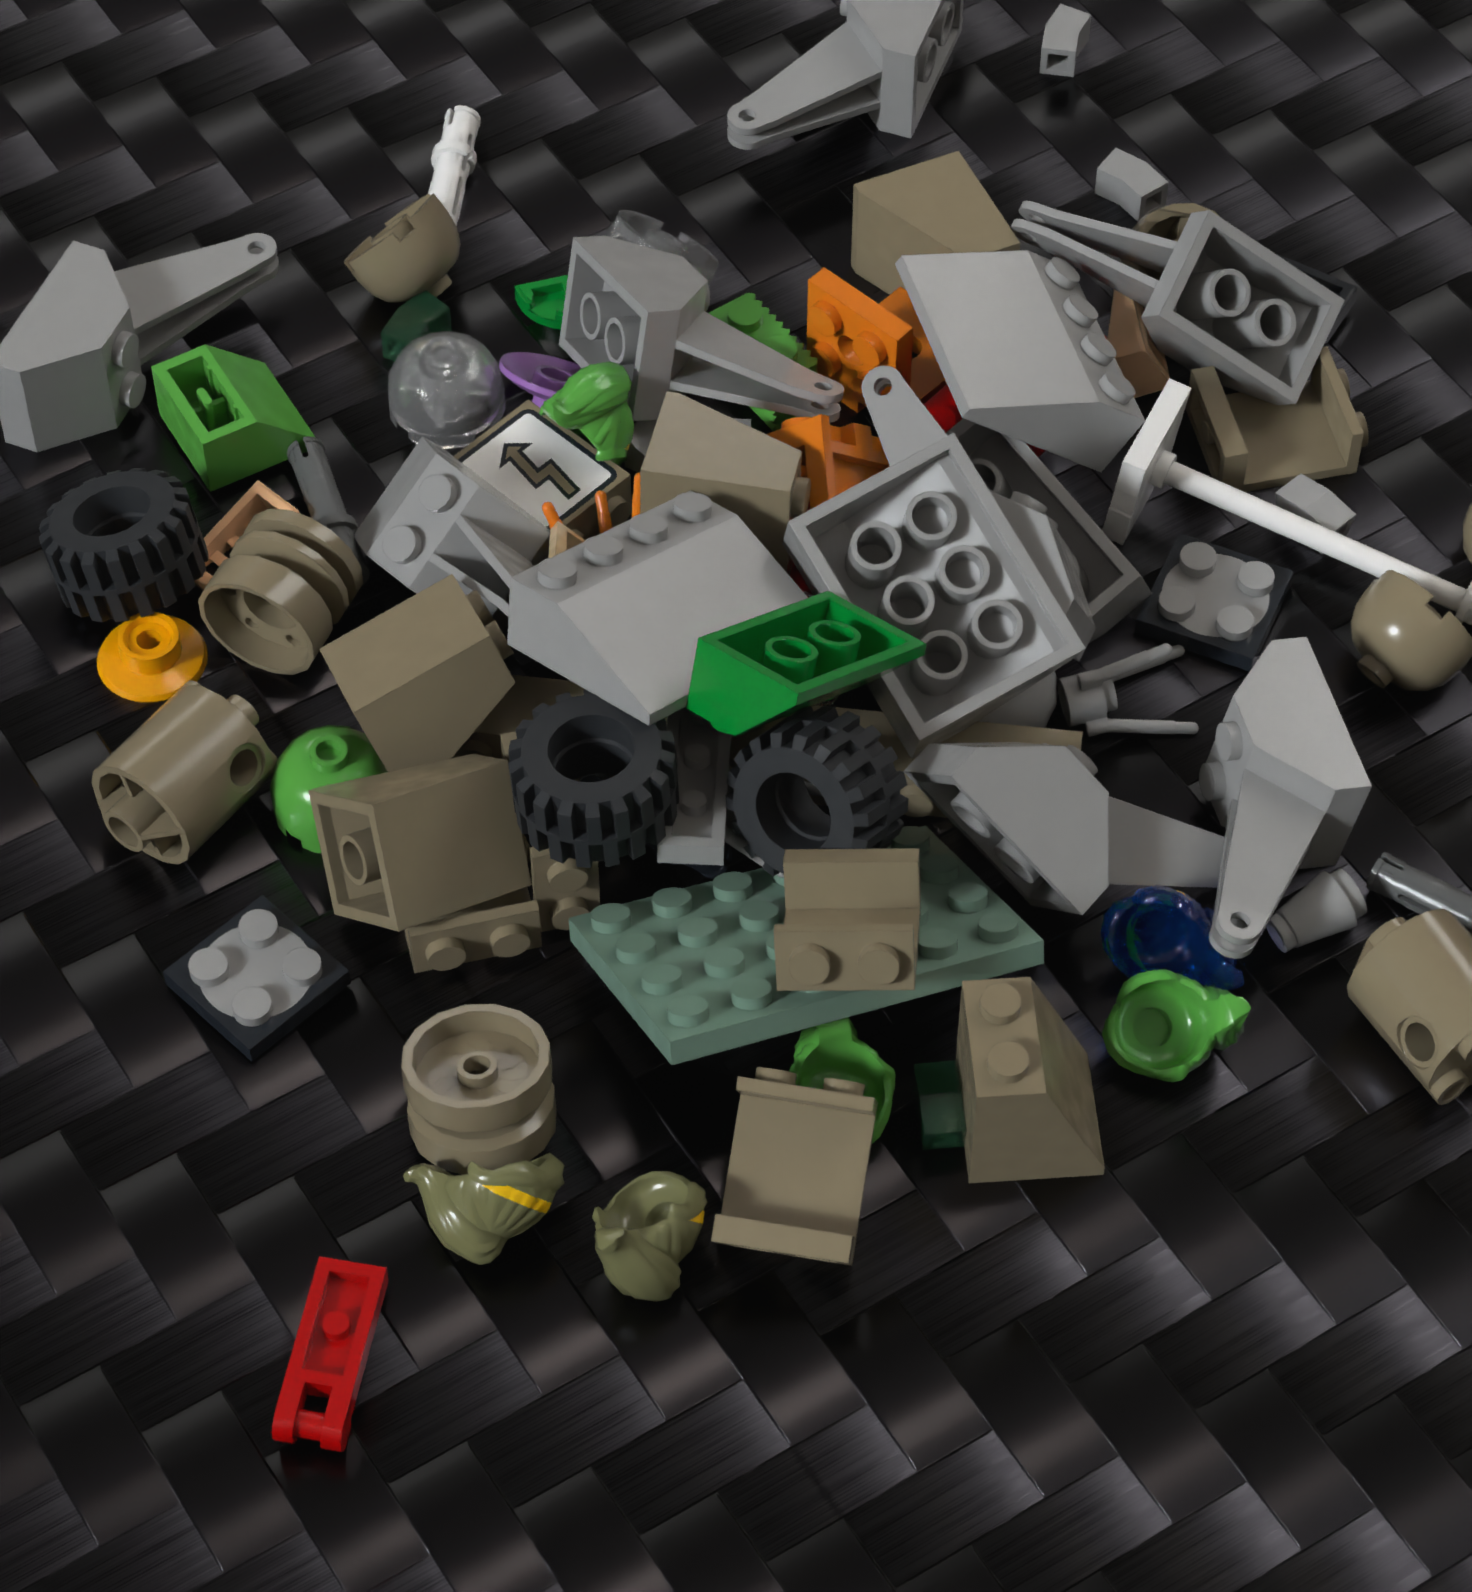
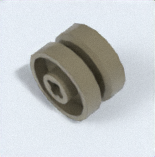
M497 1004L462 1005L439 1012L419 1025L403 1046L401 1070L404 1092L408 1098L407 1114L410 1135L419 1154L432 1164L450 1172L466 1175L468 1174V1164L471 1161L485 1169L494 1170L506 1164L523 1160L530 1161L544 1151L556 1131L557 1108L555 1088L552 1083L550 1042L539 1023L519 1010Z

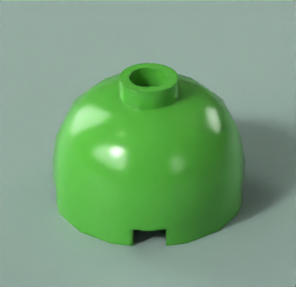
M326 725L310 729L293 739L276 761L271 780L270 795L278 828L286 836L287 830L291 836L300 839L302 847L311 852L321 853L308 790L388 772L365 733L349 726Z

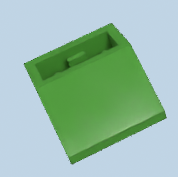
M205 344L151 366L159 414L210 492L288 460V447L296 440L302 453L307 452L303 437H315L264 362Z

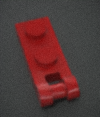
M319 1256L273 1417V1441L295 1444L298 1438L320 1441L321 1449L344 1452L349 1439L354 1406L389 1282L387 1267ZM307 1395L328 1398L329 1401L325 1413L305 1410L304 1405Z

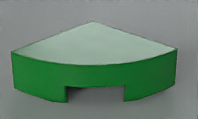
M568 275L515 285L517 305L526 316L536 323L561 330Z

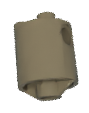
M189 680L93 771L92 787L105 825L112 836L124 847L136 852L142 850L162 862L179 865L187 861L273 776L274 767L278 759L268 748L255 727L259 723V716L253 706L239 695H231L228 699H225L223 696L203 687L195 681Z
M1444 908L1426 911L1409 920L1398 917L1384 923L1370 935L1363 946L1347 984L1348 996L1439 1105L1447 1104L1457 1098L1468 1086L1472 1085V935L1452 912Z

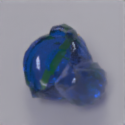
M1160 885L1140 888L1132 896L1115 901L1104 914L1100 932L1104 951L1113 964L1127 977L1131 978L1138 973L1151 970H1170L1196 980L1203 985L1214 988L1218 987L1222 990L1230 991L1244 985L1242 970L1235 968L1238 959L1221 955L1210 943L1209 932L1211 930L1214 909L1202 908L1201 904L1188 894Z

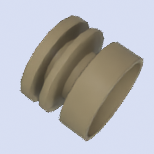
M267 509L254 515L243 535L235 543L230 553V558L222 562L204 588L198 600L200 615L211 634L237 657L252 666L271 673L295 675L308 670L318 655L319 649L323 647L330 636L333 625L340 621L346 609L357 595L363 584L362 568L351 548L332 530L313 518L291 510Z

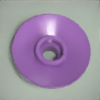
M530 352L504 354L499 363L500 371L515 385L532 394V402L539 408L547 399L563 388L570 376L581 369L576 363L549 355Z

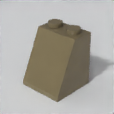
M959 151L856 183L853 186L851 267L856 274L889 295L900 286L906 290L895 266L901 255L1020 250V241Z
M667 391L640 470V514L690 490L704 494L712 502L737 514L790 576L793 561L782 543L788 521L807 512L811 479L801 477L802 451L680 393Z
M453 574L319 649L353 714L388 772L451 759L515 684V680L504 662V659L514 654L511 647L507 644L504 634L491 616L478 591L474 590L465 595Z
M470 754L308 790L335 915L399 932L532 885L528 868L530 847L517 823L507 760Z
M1031 977L962 981L955 1074L969 1183L1104 1175L1105 1167L1088 1053Z

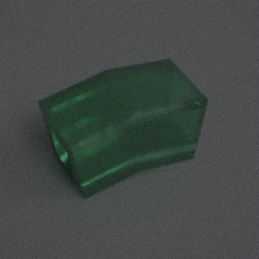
M427 290L400 306L381 332L383 357L416 369L428 350L452 333L450 308Z
M955 1060L914 1064L913 1094L922 1150L964 1147L967 1129Z

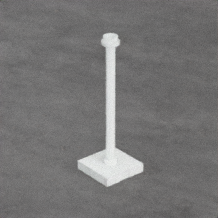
M1169 378L1122 462L1102 530L1110 540L1123 545L1154 487L1163 489L1165 484L1378 578L1387 570L1403 574L1434 596L1431 601L1457 612L1455 617L1461 624L1465 622L1472 625V581L1468 589L1462 588L1176 462L1177 455L1171 452L1191 387Z

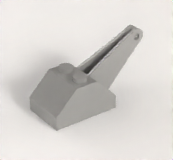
M841 0L840 15L847 16V22L758 90L729 109L727 114V137L729 142L736 148L751 150L864 113H868L880 131L912 138L962 31L964 0Z
M1033 201L1022 202L1019 213L1026 220L1014 219L1010 227L1016 237L1022 241L1065 260L1074 267L1146 307L1141 318L1158 351L1189 371L1191 369L1214 366L1222 386L1275 405L1297 403L1345 301L1210 210L1191 213L1178 241L1059 211ZM1091 248L1162 273L1158 281Z
M252 233L223 243L118 271L113 270L105 250L73 240L0 344V420L5 442L34 452H40L118 428L130 408H136L144 396L146 378L141 371L142 364L249 291L277 275L279 260L275 240L267 234Z
M609 236L573 237L559 345L581 368L590 364L609 361L624 366L632 381L627 403L631 409L633 421L657 420L667 391L680 393L684 396L688 393L796 417H814L823 414L829 416L830 423L839 419L841 407L838 402L843 399V385L809 370L706 312L710 303L708 280L683 256Z
M878 366L866 374L862 382V395L889 466L948 436L912 391L898 370L891 366ZM892 387L888 394L881 395L884 388ZM990 491L1086 648L1096 627L1070 549L1056 530L1059 526L1058 523L1045 515L1047 507L1028 495L1014 491L1009 499ZM1081 653L1074 659L1080 661L1083 653Z
M422 436L357 529L354 538L369 558L416 594L453 574L465 595L474 590L478 591L491 616L503 633L508 626L510 577L548 558L550 529L442 447Z
M1307 637L1271 640L1234 693L1223 722L1217 726L1215 741L1208 759L1200 768L1199 783L1202 795L1207 801L1212 802L1220 825L1226 828L1209 940L1212 947L1218 953L1228 958H1243L1253 951L1298 869L1336 865L1372 787Z
M1020 742L929 743L904 770V773L1031 906L1083 915L1107 889L1109 884L1218 887L1225 837L1110 797L1109 792L1094 777L1098 772L1096 765L1085 753L1073 745L1066 747L1049 745L1047 743L1033 744Z

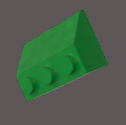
M825 591L699 637L686 708L711 722L712 727L722 733L734 736L745 734L749 730L774 720L788 717L792 713L820 702L831 700L838 695L870 683L924 656L927 644L834 593Z

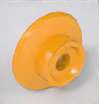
M154 612V614L141 618L140 613L129 617L128 621L118 625L105 638L97 655V670L106 687L122 698L136 702L164 701L171 698L189 680L197 682L200 679L207 665V645L202 635L192 625L180 618L160 612Z

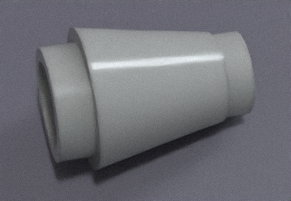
M1338 869L1331 874L1322 871L1272 915L1266 928L1277 947L1286 953L1293 948H1298L1355 928L1357 926V919L1367 913V906L1361 891L1346 871Z

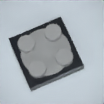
M1179 533L1151 589L1152 594L1146 599L1137 617L1135 633L1168 643L1172 646L1182 645L1187 651L1250 672L1292 585L1294 571Z
M263 895L163 971L166 985L251 1062L351 984L349 970Z

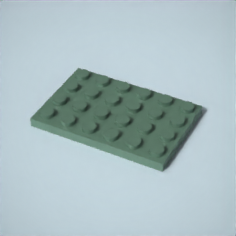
M927 826L903 827L900 834L891 840L892 844L886 848H919L921 917L915 990L777 991L774 925L784 924L786 910L784 878L777 875L773 877L762 868L744 873H723L715 877L713 881L686 888H664L655 892L651 897L624 904H602L595 907L589 913L568 918L570 941L671 1065L962 986V981L989 979L1044 964V940Z

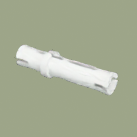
M463 105L455 106L454 111L449 108L445 114L441 140L432 151L431 163L434 167V172L428 194L432 195L434 193L449 212L456 226L460 216L468 176L473 173L477 162L474 144L481 124V117L478 112L473 108Z

